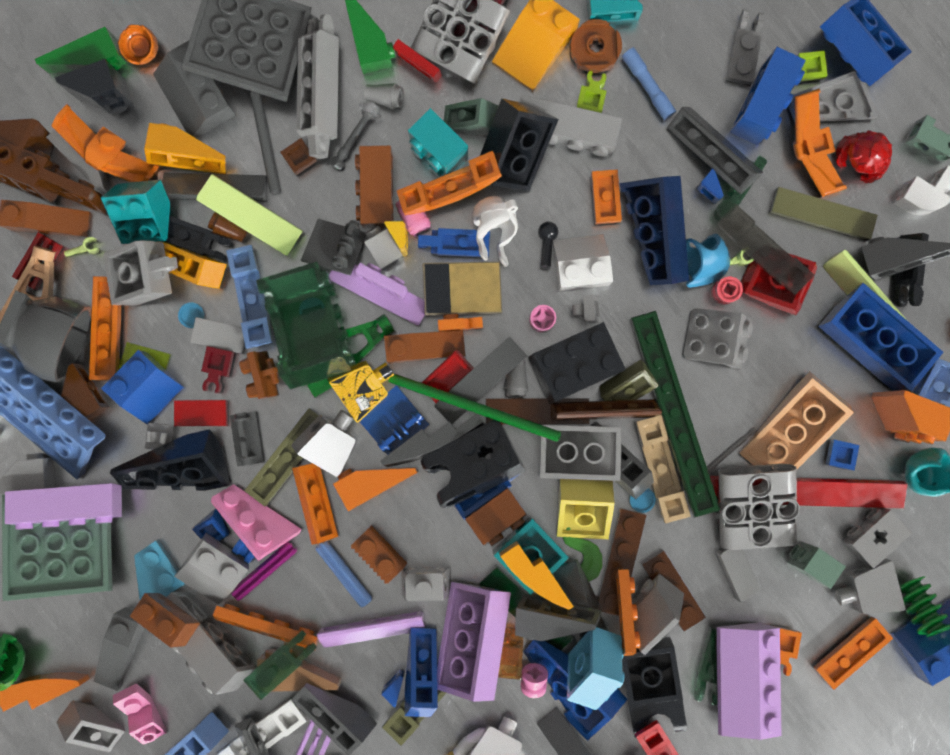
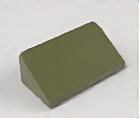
M639 360L626 368V370L601 384L599 389L601 398L604 401L637 400L657 388L659 384L645 363Z

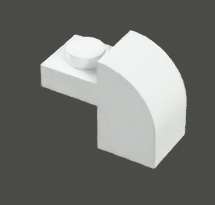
M948 165L937 171L930 183L918 176L907 181L893 204L913 215H926L946 206L950 202V196L946 194L950 190V166Z

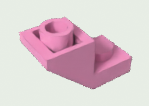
M137 683L113 695V704L128 716L129 734L144 745L167 733L151 695Z

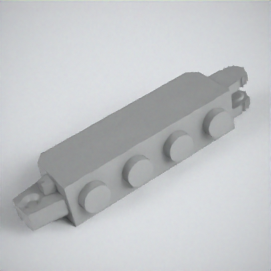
M329 14L320 15V19H309L307 34L298 38L297 132L300 137L308 139L309 156L317 159L328 158L330 140L337 139L339 37L334 35V20Z

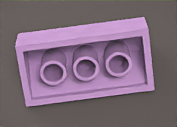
M451 582L437 666V690L473 702L494 701L511 592Z
M759 622L717 627L718 735L758 740L782 736L780 628Z

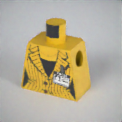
M362 361L329 376L328 381L354 420L358 423L388 395L381 383L394 374L386 362L372 370L367 361Z

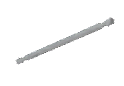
M753 427L749 433L741 437L707 467L708 473L757 430Z

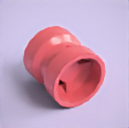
M724 277L712 286L711 297L717 304L728 305L741 297L743 292L742 284L735 277Z

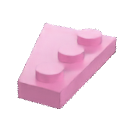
M234 484L211 498L210 502L258 561L300 534L302 530L269 507H264Z

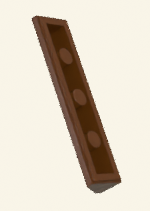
M654 399L552 403L553 421L648 418L662 414V410Z

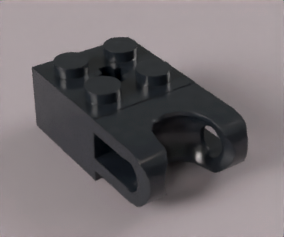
M497 420L490 421L425 455L421 459L422 468L428 473L435 474L444 470L450 471L451 479L449 484L437 493V501L442 508L453 507L526 471L505 427ZM490 453L491 458L486 460L485 456Z
M662 638L646 655L641 653L639 648H636V653L633 656H623L622 670L625 674L624 682L634 737L636 738L635 733L646 727L649 719L657 714L666 715L670 718L675 732L687 731L675 648L671 638ZM652 669L653 673L647 674V670Z

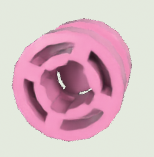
M548 305L535 307L529 317L531 328L539 333L549 331L556 323V313L553 308Z

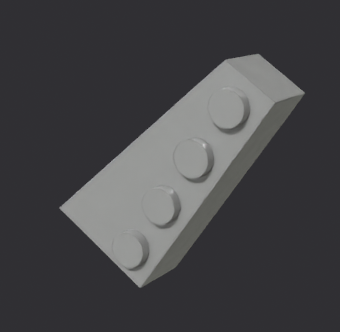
M171 592L166 598L200 622L186 646L172 647V649L185 658L186 666L190 671L198 674L203 680V687L209 693L218 695L236 691L257 670V666L253 662L248 665L240 657L243 652L236 645L233 647L223 640L224 633L218 626L216 627L212 623L207 624L205 622L207 615L184 592Z

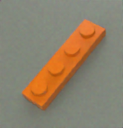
M93 276L89 380H110L119 370L121 305H111L107 277Z
M225 604L224 608L216 605L213 617L217 621L315 651L318 638L314 636L315 632L310 629L300 627L299 631L289 628L290 624L275 619L274 623L264 620L265 616L255 612H250L249 615L239 613L240 608L233 605Z

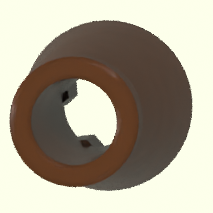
M214 212L208 224V228L213 230L212 233L240 242L244 241L248 233L217 212Z

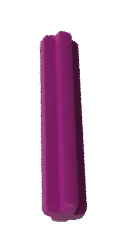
M291 542L285 543L239 582L233 592H231L232 596L237 601L244 598L297 552L295 546Z

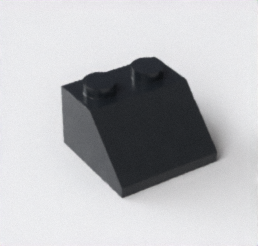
M105 59L55 77L56 82L76 99L109 114L124 112L127 107L134 105L123 76Z

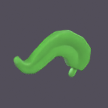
M563 537L566 545L583 554V561L580 565L588 581L596 579L603 566L602 553L598 546L583 538Z

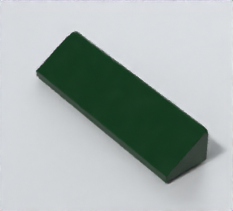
M497 564L479 583L483 587L511 592L508 611L515 618L516 607L523 595H529ZM572 634L544 641L561 651L574 639V636Z

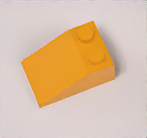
M529 0L493 58L492 63L533 92L571 40L574 32L578 29L580 19L553 0Z

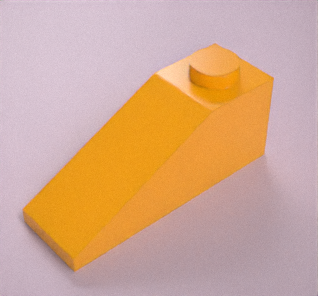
M149 123L144 147L147 164L226 174L225 155L176 126H170L165 123Z
M159 241L164 244L165 256L177 258L178 268L169 273L197 285L220 288L227 264L170 243Z

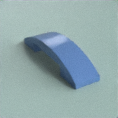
M248 245L227 250L230 272L234 278L242 318L241 327L245 347L249 349L272 343L270 318L253 246Z

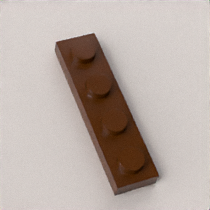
M623 508L619 510L597 597L600 603L598 610H602L604 613L619 616L615 575L618 570L629 569V577L632 576L647 516L645 514Z

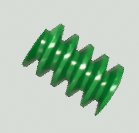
M923 576L902 584L900 590L902 595H906L903 597L904 604L911 605L906 610L907 614L916 615L911 620L913 625H921L917 629V633L930 637L949 630L950 624H943L942 621L948 615L947 613H937L942 604H932L931 601L937 595L936 593H926L932 586L931 584L921 583L926 577Z

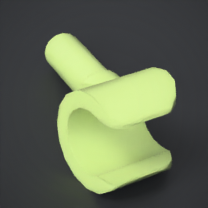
M87 237L84 239L83 245L65 250L64 255L68 257L84 252L96 255L100 249H89L88 246L90 243L97 242L98 240L94 237Z
M745 248L738 252L735 257L730 259V265L738 264L739 266H745L753 262L754 259L747 261L743 258V254L751 249Z

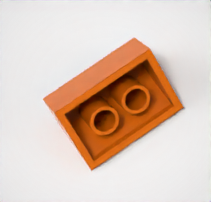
M906 390L872 393L871 398L886 431L895 434V439L906 443L912 441L919 444L922 442L934 444V441L946 442L950 432V407Z

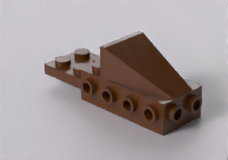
M32 118L0 121L1 183L54 204L59 195L102 214L106 213L105 206L101 200L103 195L94 190V185L82 179H79L78 182L71 180L68 174L59 170L60 166L50 161V154L54 145L47 138L50 133L38 120Z

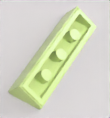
M211 174L196 197L197 201L286 256L291 252L303 232L300 228L214 174Z
M847 250L835 254L823 264V268L847 296L861 283H864L903 316Z

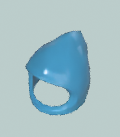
M718 234L708 236L701 243L692 238L686 239L689 275L692 277L686 283L688 288L714 283L727 274L730 266V255L728 247ZM689 243H693L696 247H691Z

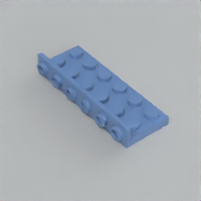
M0 346V415L76 480L85 474L94 447L105 439V433L39 377L25 370L20 361Z

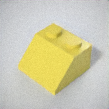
M560 479L557 537L609 540L615 503L613 481Z

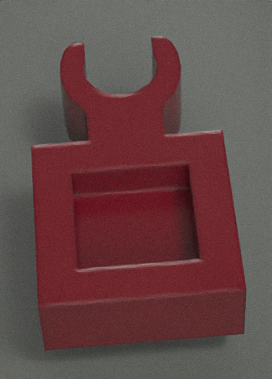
M206 347L201 372L209 374L208 378L203 382V391H208L209 384L213 382L216 385L215 393L219 394L221 392V376L229 377L235 352Z

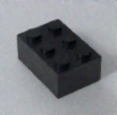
M604 322L535 352L528 357L549 404L626 370Z

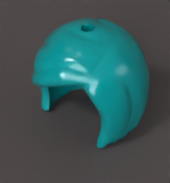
M925 448L917 451L907 460L905 479L910 489L919 495L931 497L950 493V456L945 449Z

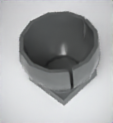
M15 291L0 323V346L5 350L15 353L28 372L43 380L60 382L66 377L68 366L76 362L88 334L86 332L89 331L91 307L79 300L62 296H53L33 301L27 294ZM72 326H75V327H77V328H80V329H82V330H84V331H86V332H83V331H81V330H79V329H76V328H74V327H72Z

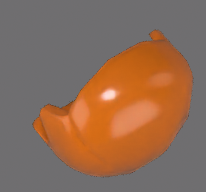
M128 25L120 34L118 40L120 54L128 62L136 65H144L151 62L156 57L159 49L156 36L144 25Z

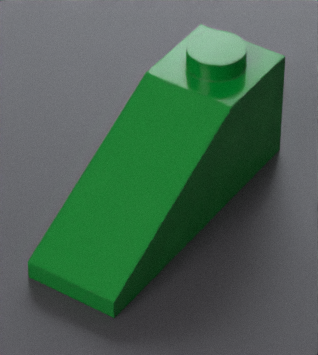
M345 0L363 74L393 68L391 58L396 57L392 42L387 43L385 33L357 0Z
M106 27L100 28L35 59L36 64L47 73H68L103 59L107 60L116 70H119L122 65L127 63L120 54L115 36Z

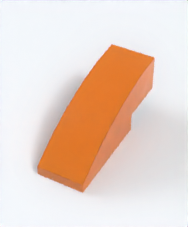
M53 672L24 678L14 682L7 689L0 691V706L4 712L28 700L31 709H34L82 685L90 678L88 674L75 672Z

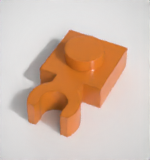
M458 314L443 315V320H438L439 332L483 329L482 317L464 319L459 318Z
M778 627L780 628V664L784 665L783 674L790 676L792 666L789 663V658L797 659L802 633L797 630Z

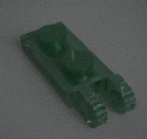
M759 155L753 163L760 170H763L767 160ZM731 186L726 193L730 197L727 200H723L714 211L715 213H713L714 220L723 223L726 219H729L751 186L742 194H739Z
M709 627L696 676L698 680L694 699L701 702L705 695L706 682L713 683L710 703L715 706L718 705L717 629Z
M303 630L296 634L288 643L285 642L244 678L243 681L260 700L266 697L301 666L302 661L317 648L312 643L306 646L298 656L291 648L304 639L306 633Z

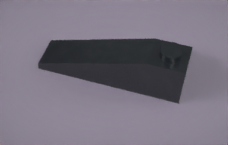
M210 429L186 434L110 470L112 477L123 489L155 490L157 486H171L172 490H181L182 486H195L196 491H206L229 485L222 445Z

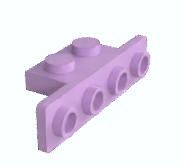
M361 263L359 265L355 264L351 276L336 271L330 272L328 276L330 281L416 326H419L424 318V300L408 292L407 287L404 286L405 282L394 275H391L390 278L382 275V270L371 263H368L367 266Z

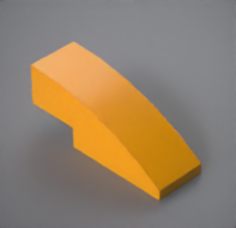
M517 541L499 552L500 557L510 570L538 595L568 610L574 607L541 557L531 563Z

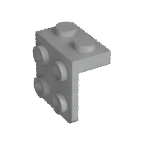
M693 309L689 321L684 357L689 360L724 364L731 368L742 369L743 363H746L748 358L746 344L747 339L752 335L753 324L751 319L742 313Z

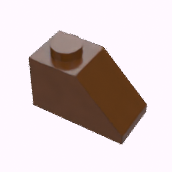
M75 363L69 365L61 397L90 421L110 407L93 380H89V374L82 364Z

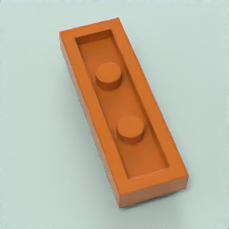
M313 463L292 468L311 544H319L338 537L321 468Z
M629 569L618 570L615 576L624 656H633L636 653V648H640L639 631H634V621L638 619L637 605L632 604L631 593H635L634 577H629Z
M870 617L813 668L829 687L835 690L893 638L876 618Z

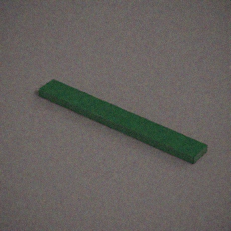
M652 311L632 317L630 321L643 361L659 384L657 388L653 389V393L658 406L662 410L661 415L693 518L719 511L718 500L657 312Z

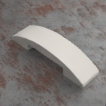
M290 699L255 724L266 749H268L284 736L287 737L307 722L308 719ZM238 736L216 755H247Z

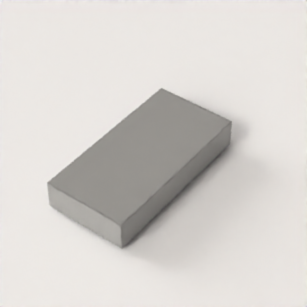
M198 317L195 318L190 343L243 354L245 342L242 327Z

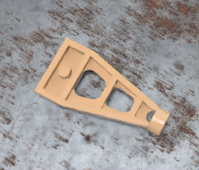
M39 246L33 247L29 263L0 312V323L15 291L27 294L26 289L33 276L43 279L41 297L27 295L33 301L53 297V260L55 251Z

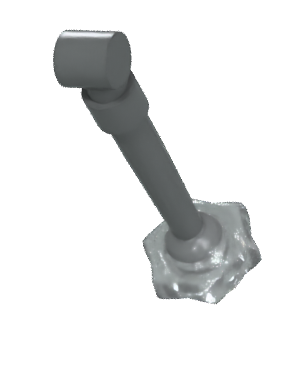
M369 100L366 103L360 102L359 107L363 117L343 147L339 149L338 155L330 160V164L337 170H341L344 167L343 160L349 155L350 149L367 121L382 117L378 113L380 107Z

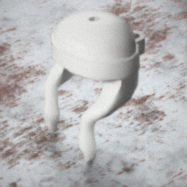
M489 196L480 200L475 205L472 218L474 224L478 226L476 241L479 246V254L483 260H488V251L483 241L484 236L491 229L501 228L502 236L497 244L498 259L505 267L509 265L504 252V246L511 241L518 229L515 213L518 207L515 200L507 201L500 196Z

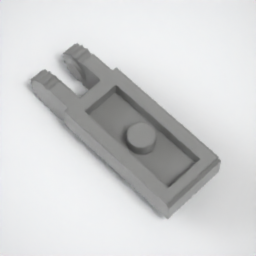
M742 10L738 28L734 34L726 81L746 85L753 84L763 34L761 30L764 24V13L759 12L754 21V29L750 31L745 30L749 19V10Z

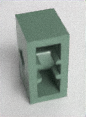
M802 541L792 548L789 554L790 559L787 562L811 580L830 589L846 567L820 548Z

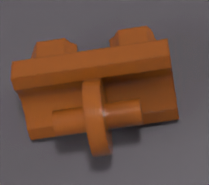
M267 351L247 353V358L239 362L241 372L244 375L252 373L254 380L253 383L246 385L247 396L249 398L258 397V399L278 396L276 384H279L277 374L284 372L283 366L275 367L273 358L269 359Z

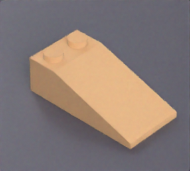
M809 371L789 392L739 454L752 465L792 464L798 469L854 411L847 401Z

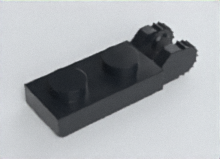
M169 216L168 239L164 242L225 262L227 256L219 251H213L208 248L211 240L223 246H231V240L216 235L211 230Z
M926 233L901 235L899 238L928 241L929 235ZM926 264L895 274L894 301L896 306L905 307L908 301L912 306L921 305L924 295L921 286H923Z

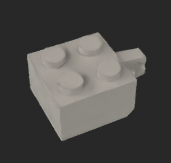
M135 241L103 254L111 305L137 306L172 294L168 272L178 268L177 258L165 256L163 242Z

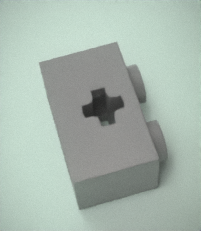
M876 508L866 516L867 520L860 526L853 527L847 533L848 537L843 541L865 566L874 569L912 534L891 509Z

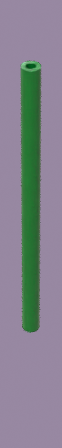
M395 373L389 378V383L556 442L560 439L561 432Z

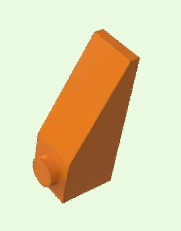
M417 467L360 469L352 472L350 468L342 472L338 476L339 481L333 483L345 507L350 511L419 471Z

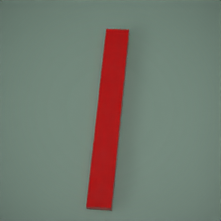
M710 476L718 500L719 476ZM763 478L756 479L752 485L760 484ZM797 478V503L799 506L904 508L908 484L905 481ZM784 502L781 505H788L789 502Z

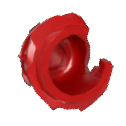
M871 130L849 136L845 135L836 148L837 165L840 168L846 167V160L849 155V160L856 172L866 174L860 175V180L865 183H872L882 178L891 164L892 144L883 133L872 132Z

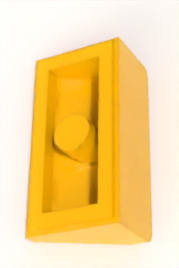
M385 221L384 224L403 257H407L408 231L403 221Z

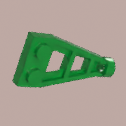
M383 314L374 321L310 340L288 354L314 398H317L332 389L328 381L329 376L360 363L384 339V336L395 332V329L388 317ZM378 324L383 331L382 333H379L376 329ZM362 333L367 339V345L359 352L353 354L346 344V340ZM331 346H340L345 352L346 358L337 369L330 370L321 357V352L323 349Z

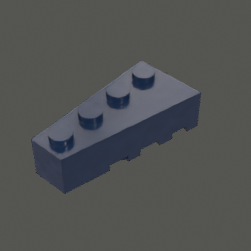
M681 176L658 177L619 183L621 191L625 192L628 204H626L628 214H632L636 227L633 230L635 238L639 239L643 250L640 254L649 284L665 285L689 281Z

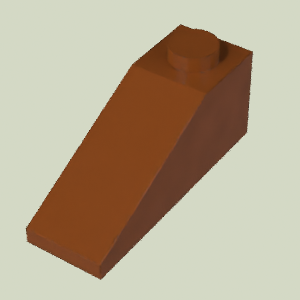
M1 200L0 226L14 232H39L50 235L89 237L91 212L32 202Z
M463 330L384 336L386 361L389 364L448 358L455 350L466 356Z

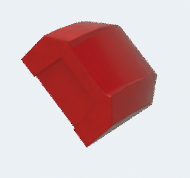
M768 246L761 247L753 254L751 259L754 260L749 263L741 280L743 293L772 307L797 315L814 280L817 270L816 262Z

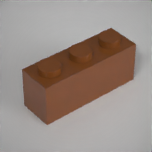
M391 145L359 146V154H355V168L360 170V180L355 181L356 196H360V205H356V221H360L363 228H374L376 226L383 228L386 227L385 221H394Z

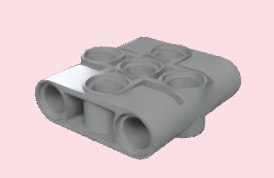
M433 0L431 5L424 11V20L411 48L418 54L475 84L489 54L495 49V42L511 11L492 0H477L478 5L473 12L466 11V5L470 0ZM438 2L454 9L453 12L438 5ZM437 12H442V21L438 25H433V15ZM480 23L486 26L487 28L495 31V33L493 34L485 30L484 28L478 26V24ZM464 24L466 28L465 33L461 37H456L454 34L456 26ZM426 27H428V28L434 30L435 32L441 34V37H438V36H436V35H434V34H432V33L426 31V30H425ZM481 36L488 37V45L484 49H478L476 44ZM447 48H452L454 51L452 59L444 61L443 52ZM466 49H469L481 55L482 59H479L471 55L470 53L466 52Z
M767 464L726 467L718 470L720 546L722 548L740 550L785 547L797 543V516L800 512V506L797 503L796 466L792 464ZM763 478L760 484L752 485L756 479ZM789 502L785 508H780L782 503ZM759 503L763 504L761 508L753 510L755 505ZM736 505L733 511L726 512L729 506ZM763 528L760 533L753 534L756 529Z

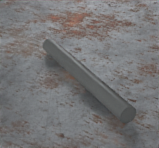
M251 92L250 98L269 191L271 194L280 192L261 95Z

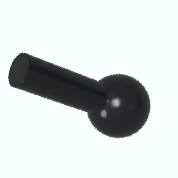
M551 221L542 223L538 229L539 237L543 240L541 268L543 269L551 268L553 240L557 238L559 233L557 225Z

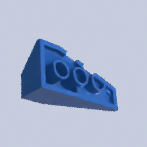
M533 640L523 651L530 663L541 664L547 669V682L553 689L550 694L554 700H560L566 709L564 712L565 717L587 741L608 723L628 700L617 688L597 710L568 701V655L546 641Z

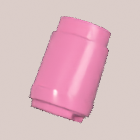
M400 201L395 204L410 235L416 237L422 231L426 232L430 229L431 222L425 212L405 216Z

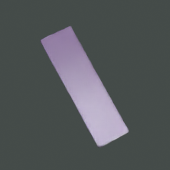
M416 611L323 627L318 632L317 638L323 647H332L410 633V628H426L423 612Z

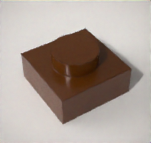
M302 138L280 152L295 175H298L317 162L316 158L309 156V148Z

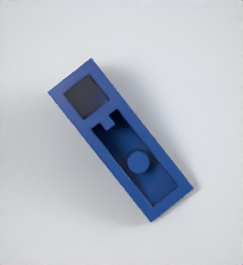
M410 628L405 679V716L431 717L438 709L437 629Z

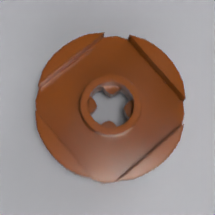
M601 19L588 20L581 24V27L574 32L570 43V53L578 69L585 70L586 72L601 73L614 67L622 50V39L617 29L615 31L613 27L609 26L610 23ZM593 41H597L598 45H602L603 48L599 49L598 52H594L589 46L592 45Z

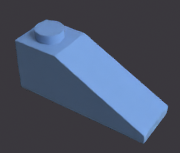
M211 712L164 755H206L220 742L229 730Z

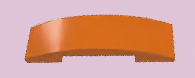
M491 151L468 161L469 166L425 184L418 181L397 190L403 214L405 216L451 204L495 182L502 175L494 152Z

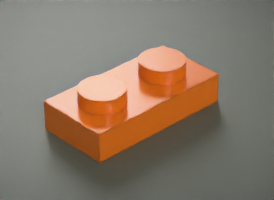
M618 169L592 171L591 182L595 224L621 222Z

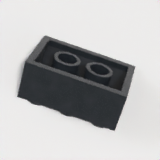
M501 98L480 154L481 156L493 151L502 175L490 185L530 191L559 119L524 103Z

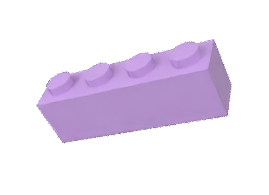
M113 483L5 492V524L15 525L17 530L33 529V524L42 523V527H59V522L69 521V525H85L88 519H95V523H111L112 518L122 517L121 485Z

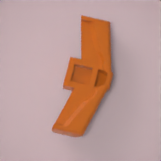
M816 89L795 96L796 139L793 142V148L796 158L803 162L823 197L845 190L847 187L842 183L827 154L836 152L830 128L820 129V89Z
M68 104L56 115L51 125L85 160V163L96 170L104 171L128 182L150 181L159 170V165L147 164L146 161L122 152L126 141L104 126L95 134L71 110Z

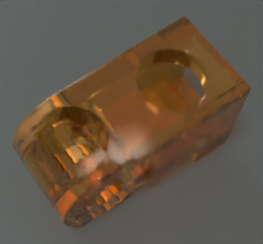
M506 627L498 678L521 680L523 637L515 636V628Z

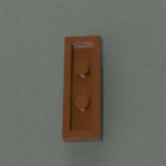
M664 550L657 552L641 563L651 580L660 574L684 593L680 621L678 622L683 631L688 630L706 618Z

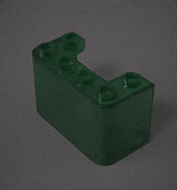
M313 262L256 280L259 293L265 295L266 304L264 305L270 315L279 356H277L279 363H276L278 373L289 389L292 390L352 371V365L356 364L352 350H349L347 341H349L345 326L341 327L339 319L343 318L339 303H334L333 296H336L337 293L326 269L322 270L318 262Z

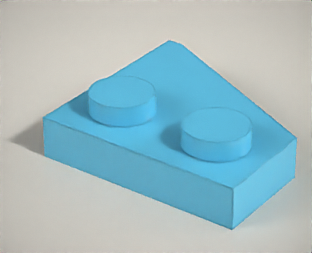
M160 540L154 541L134 555L140 600L145 593H161L167 597L171 592L176 591L185 584L174 577L179 569Z

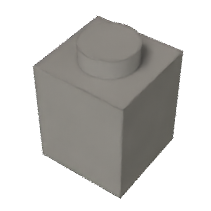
M376 226L365 233L367 237L363 241L380 269L403 256L386 227L380 229L379 226Z

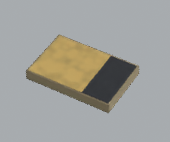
M500 261L422 264L424 316L502 313Z

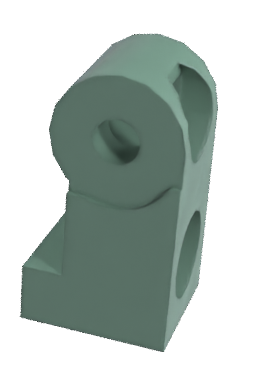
M926 115L916 121L905 144L935 160L946 161L950 158V134L934 127L936 119Z

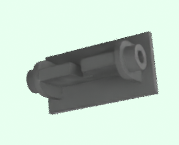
M256 411L230 415L237 467L263 463Z

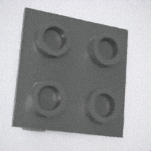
M318 219L302 255L301 262L351 276L364 243L363 239L366 237V232L360 231L359 223L355 220H350L349 223L342 226Z

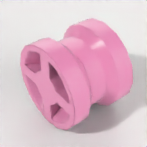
M530 663L522 669L521 691L527 697L539 698L546 693L548 671L541 664Z

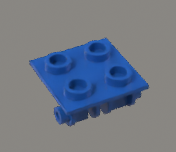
M397 385L359 421L378 443L379 448L387 455L421 429L424 430L430 425Z

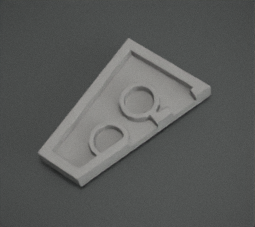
M856 71L793 94L794 96L788 106L795 122V96L820 89V122L868 120L879 117L867 84L858 78Z

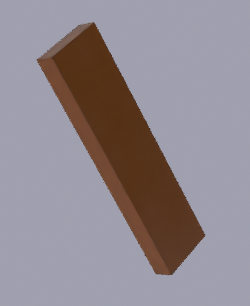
M547 398L486 399V406L537 424H590L589 420L553 421L552 403L549 404ZM563 398L554 403L588 402L589 398ZM486 417V424L494 419Z

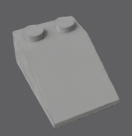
M541 424L560 431L561 436L558 442L541 436L540 478L620 481L622 427Z

